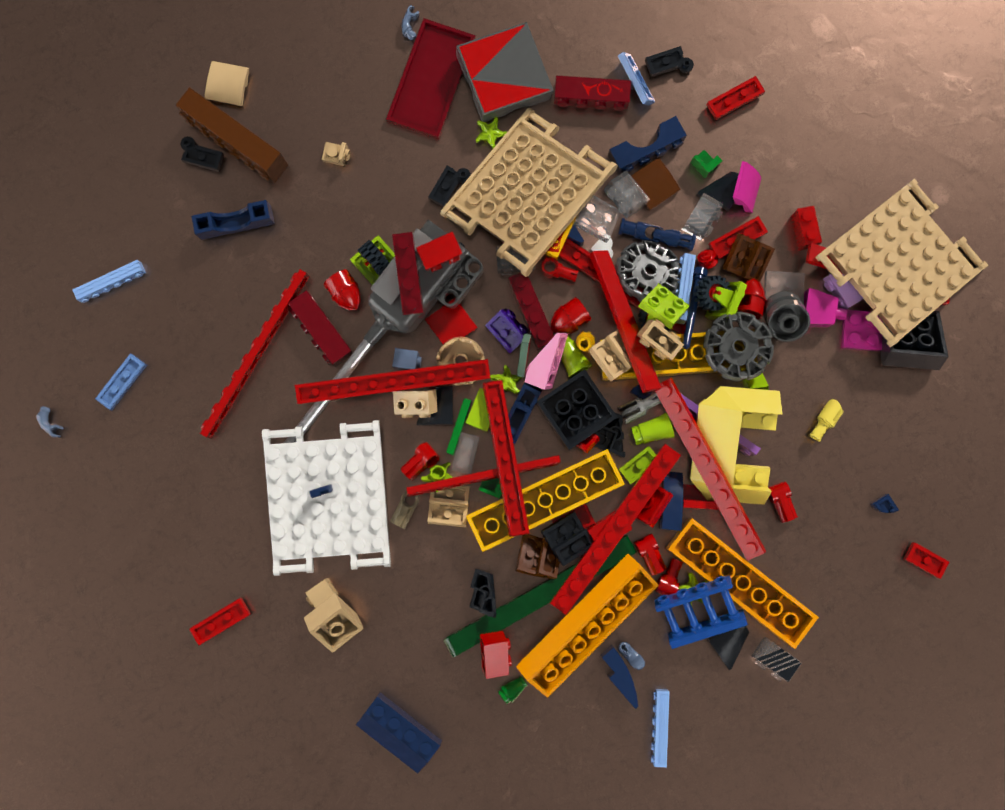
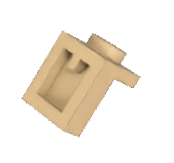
M326 142L322 161L345 166L346 160L348 161L350 158V149L345 142H342L341 145Z

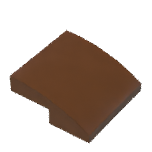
M659 157L627 177L636 194H639L647 210L653 209L681 190Z
M738 233L722 269L748 280L755 278L760 282L775 248Z
M530 534L522 535L515 571L536 577L557 579L560 562L545 538H539Z

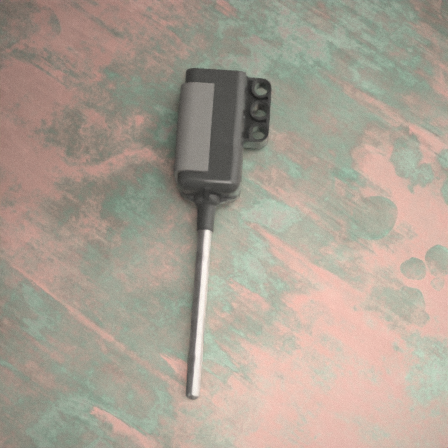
M427 220L420 230L416 229L413 233L415 248L447 233L430 220ZM459 242V247L463 253L460 256L461 260L453 264L446 262L442 264V269L432 273L431 270L426 271L416 249L424 313L404 316L394 256L370 288L372 293L368 297V304L375 317V322L364 336L363 341L332 380L348 378L387 330L402 333L413 332L438 300L448 308L457 307L484 272L480 260L473 256L465 248L464 244ZM478 264L480 266L479 271L476 273L470 272V266ZM460 279L468 281L465 288L458 287ZM449 294H454L456 297L455 301L448 304L446 297ZM331 400L315 402L296 426H302L303 436ZM296 436L288 437L284 443L296 442Z

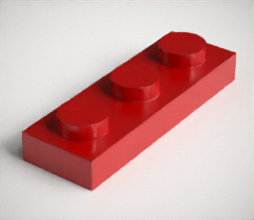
M754 76L708 101L706 105L714 119L717 120L765 93V90L758 78Z
M759 216L708 244L710 249L716 252L718 260L729 254L738 233L754 240L768 233Z
M241 597L189 630L198 646L251 615Z

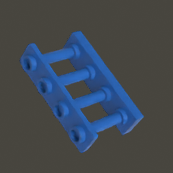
M720 576L713 581L702 582L689 589H680L676 593L662 595L654 600L656 612L664 610L672 629L671 632H668L669 643L672 649L748 625L744 610H736L728 589L733 588L730 576ZM721 592L729 613L717 616L709 595ZM702 598L710 619L698 622L690 603L691 601ZM683 605L691 625L679 628L671 608Z

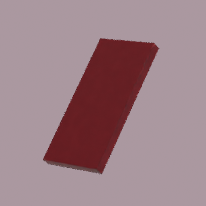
M423 18L386 121L439 139L463 75L456 57L457 45L475 40L476 35Z

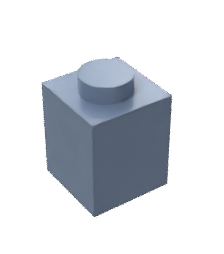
M395 348L392 364L394 369L410 370L421 368L422 357L419 356L418 351Z

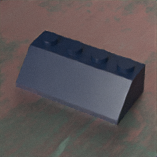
M382 693L378 694L356 723V726L417 774L430 761L442 742L441 739Z

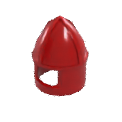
M347 269L336 272L324 282V287L332 295V300L340 307L347 310L358 309L360 290L358 283L355 282Z
M753 278L745 283L747 284L745 295L740 301L737 312L752 314L759 320L763 317L767 300L761 283Z
M574 297L554 312L550 328L554 333L571 334L579 330L578 326L582 323L591 321V317L581 301Z

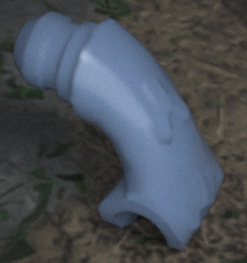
M412 5L408 7L402 19V34L411 41L417 36L410 26V22L418 20L420 14L419 11L411 13L414 10Z
M42 406L36 415L40 427L50 436L60 438L61 436L57 435L56 431L57 429L63 430L64 428L59 425H50L48 418L50 408Z
M622 642L619 644V653L634 669L641 670L645 667L643 657L629 643Z

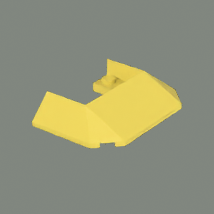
M720 386L712 395L702 400L698 405L696 423L740 503L765 505L772 492L768 488L769 466L736 464L741 428L776 431L778 414L782 415L780 391ZM692 460L690 480L707 500L714 501Z

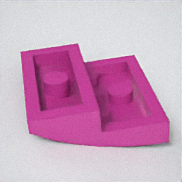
M742 161L733 200L736 205H743L745 212L753 213L761 176L753 166Z

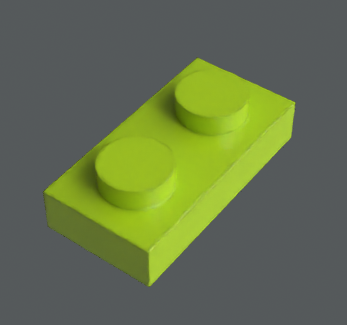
M647 446L618 470L631 485L640 478L656 454L650 446Z

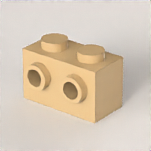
M648 320L637 334L641 338L639 342L647 348L651 346L656 350L654 354L660 359L673 360L684 346L679 341L680 337L671 331L669 333L664 329L665 325L659 320Z
M436 389L393 391L394 414H402V418H410L413 415H419V418L431 417V414L437 412Z

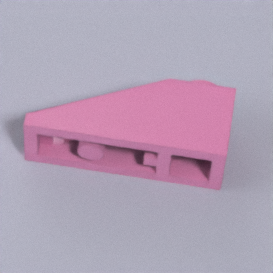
M557 333L534 358L525 371V383L544 390L553 388L568 337L567 333Z

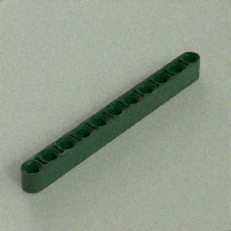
M628 535L621 538L594 577L617 565L627 554L632 556L637 553ZM578 562L558 573L557 579H548L496 609V618L484 615L443 639L452 658L479 644L480 634L501 631L550 603Z

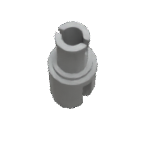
M655 393L643 400L638 397L619 406L618 409L623 411L621 415L623 418H626L624 420L625 424H628L647 415L648 409L662 403Z

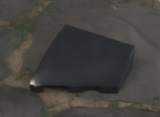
M746 626L712 636L708 639V642L728 670L732 669L748 637L749 630Z

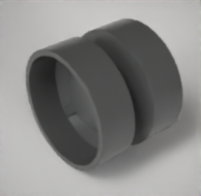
M788 291L778 292L770 296L765 302L763 317L773 337L780 341L790 342L801 338L807 332L810 326V316L803 302L796 294Z

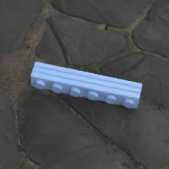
M684 253L679 259L681 268L677 271V274H680L681 270V277L678 278L680 282L677 281L679 286L675 295L689 305L696 255ZM688 310L676 323L684 325L687 321Z
M135 260L72 291L77 301L85 303L90 298L98 297L103 292H109L114 287H120L125 282L128 283L134 278L143 276L146 271L139 260Z
M656 689L653 692V700H655L653 712H655V717L652 718V725H654L652 738H654V742L651 743V750H653L651 763H653L654 767L667 768L670 693L668 689Z

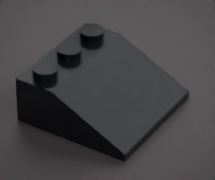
M933 311L892 347L887 345V340L882 335V350L880 354L882 365L940 370L949 357L940 311Z
M585 369L536 401V405L569 450L617 418V415Z

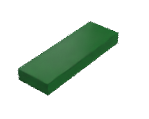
M463 399L446 451L449 455H455L472 404L470 399Z

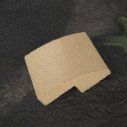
M212 61L206 83L205 99L243 106L244 91L248 85L249 68Z
M619 330L611 333L588 350L610 381H613L632 368Z
M458 486L439 490V492H430L427 523L466 528L470 486Z

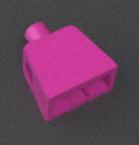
M808 288L804 291L802 302L810 316L809 327H830L835 324L836 319L845 320L847 309L837 308L839 299L835 296L813 288Z

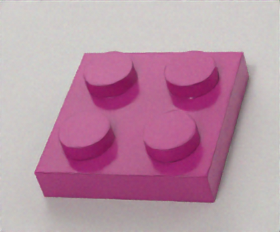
M847 310L846 319L842 323L841 348L870 351L882 350V334L871 321L868 322L865 318L870 313L869 311Z

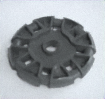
M642 240L641 243L634 242L623 249L621 257L616 262V272L623 290L630 297H636L639 302L658 283L675 295L679 286L677 281L680 282L678 278L681 277V270L680 274H677V271L681 268L679 267L677 256L668 247L664 248L660 243ZM645 268H652L654 274H648ZM631 273L630 278H627L626 274ZM637 286L643 288V292L637 290Z
M736 312L733 315L724 314L712 323L713 326L707 330L703 343V348L706 349L705 358L711 369L722 374L721 377L731 381L751 380L758 377L765 371L766 365L770 364L774 353V345H772L771 341L773 337L767 325L763 321L757 320L756 316L746 312ZM737 321L739 327L733 328L732 322ZM750 325L756 328L754 332L748 328ZM719 329L725 332L722 337L717 334ZM758 340H763L764 346L759 347ZM736 341H741L744 344L743 351L735 349L734 343ZM713 346H719V353H714ZM756 356L761 359L759 363L754 361ZM724 360L730 364L728 368L721 365ZM745 365L746 371L740 372V367Z

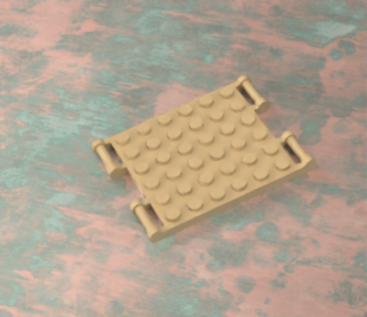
M531 108L526 109L443 207L440 213L445 219L449 218L464 229L467 235H472L476 226L480 225L504 242L498 249L496 256L507 260L518 268L525 277L530 275L534 266L609 176L615 173L618 167L614 162L610 163L592 151V148L588 145L579 154H576L553 139L552 136L557 134L559 126L549 123L537 115ZM528 120L534 121L535 123L546 129V131H541L540 129L529 123ZM585 158H590L604 167V171L585 160ZM454 208L458 209L471 220L469 223L465 222L454 214L452 210ZM512 248L526 258L528 262L526 264L522 263L508 253V250Z
M913 179L815 257L833 275L839 287L849 281L870 305L873 311L866 315L865 318L868 322L871 321L883 335L889 347L899 342L901 338L988 266L967 244V239L964 236L953 244L929 216L939 206L936 203L933 204L917 185L916 179ZM910 189L927 208L926 211L909 192ZM960 247L963 250V252L974 263V265L976 266L975 268L968 262V260L957 248ZM827 255L833 260V262L837 265V267L840 269V271H839V270L836 268V266L830 261V259L827 257Z

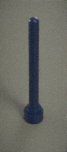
M704 267L694 268V286L683 337V349L690 347L698 302H695V298L698 297L697 295L694 296V292H697V289L694 288L699 285L697 282L702 280L701 278L708 275V270Z

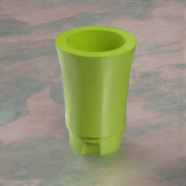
M568 335L561 361L569 379H571L584 369L587 371L592 364L581 350L578 349L575 341Z
M667 412L654 419L640 423L638 426L631 427L636 445L675 438Z

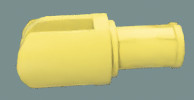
M829 400L817 416L818 423L809 434L814 440L820 442L828 428H834L844 411L837 400Z

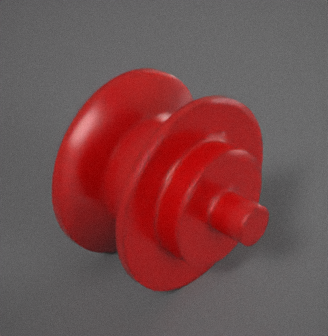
M704 250L697 256L700 267L711 269L718 264L714 250Z

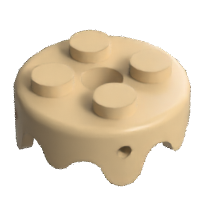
M455 337L448 340L442 345L436 357L437 366L457 363V356H464L466 362L485 360L482 348L477 342L467 337ZM475 381L453 383V385L472 384Z

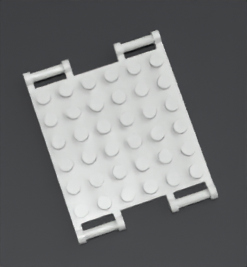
M374 420L373 423L348 425L340 423L341 439L304 441L302 426L295 427V429L262 430L274 576L294 572L313 573V558L340 555L351 556V570H356L358 567L381 565L391 567L379 420ZM374 431V436L348 438V432ZM296 436V442L271 444V438ZM329 484L332 485L333 491L331 493L311 498L310 490ZM383 552L384 558L359 560L357 554ZM306 558V564L281 566V560Z

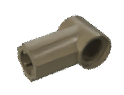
M404 492L390 522L405 529L416 506L420 502L419 495L415 496V503L409 505L406 502L407 492Z

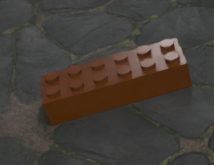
M190 87L177 102L176 106L180 110L179 114L185 119V122L193 128L196 126L205 137H211L222 149L226 148L229 150V153L237 160L239 158L243 160L248 168L257 170L259 175L266 181L270 179L276 182L288 167L287 162L279 151Z

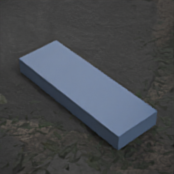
M625 52L619 54L618 58L642 104L650 106L655 103L631 54Z
M130 353L95 399L109 410H113L146 368L147 364Z

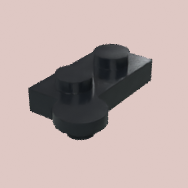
M681 46L645 58V63L651 77L678 68L683 73H689L694 66L692 59L683 57Z
M187 136L181 140V148L185 151L181 160L184 163L219 172L224 157L223 152L198 146L192 137Z
M447 165L428 196L429 200L444 207L451 199L459 183L464 184L471 176L470 171L466 168H461L456 172Z

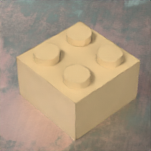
M336 593L304 617L309 632L332 653L364 629L357 613Z

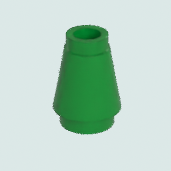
M520 676L500 687L501 690L498 691V694L508 705L510 702L513 703L528 685Z

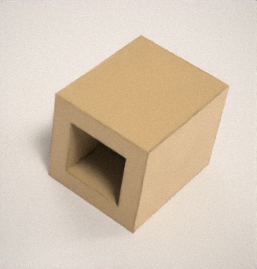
M328 578L305 592L308 604L315 608L333 594H339Z

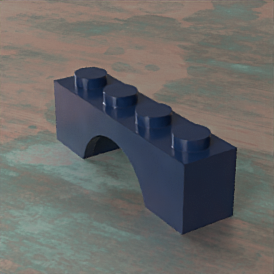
M677 116L659 124L657 140L650 146L635 147L625 141L609 149L608 157L611 162L618 165L617 174L622 172L626 174L632 171L634 166L638 164L641 166L645 165L651 160L650 158L654 156L660 157L667 153L668 149L672 147L676 149L682 146L687 135Z
M267 200L249 203L245 208L235 212H207L191 216L194 233L201 240L275 224L272 207Z

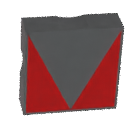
M527 22L457 45L456 57L465 80L471 88L473 101L482 122L493 120L494 117H502L516 109L527 108L552 98L554 90Z

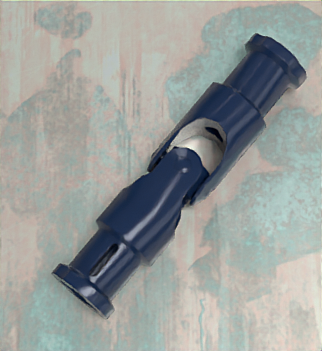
M625 218L621 220L618 233L619 235L622 233L632 235L634 238L641 240L662 241L668 246L689 248V251L693 250L696 241V234L688 235L675 229L663 230L662 227L639 221L637 223L626 221ZM646 228H654L652 239L645 235Z

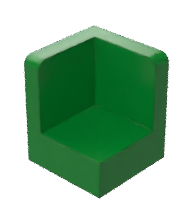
M703 150L699 155H695L690 163L706 179L720 166L723 160L718 155L713 159Z
M499 478L482 481L478 489L498 499L502 495Z

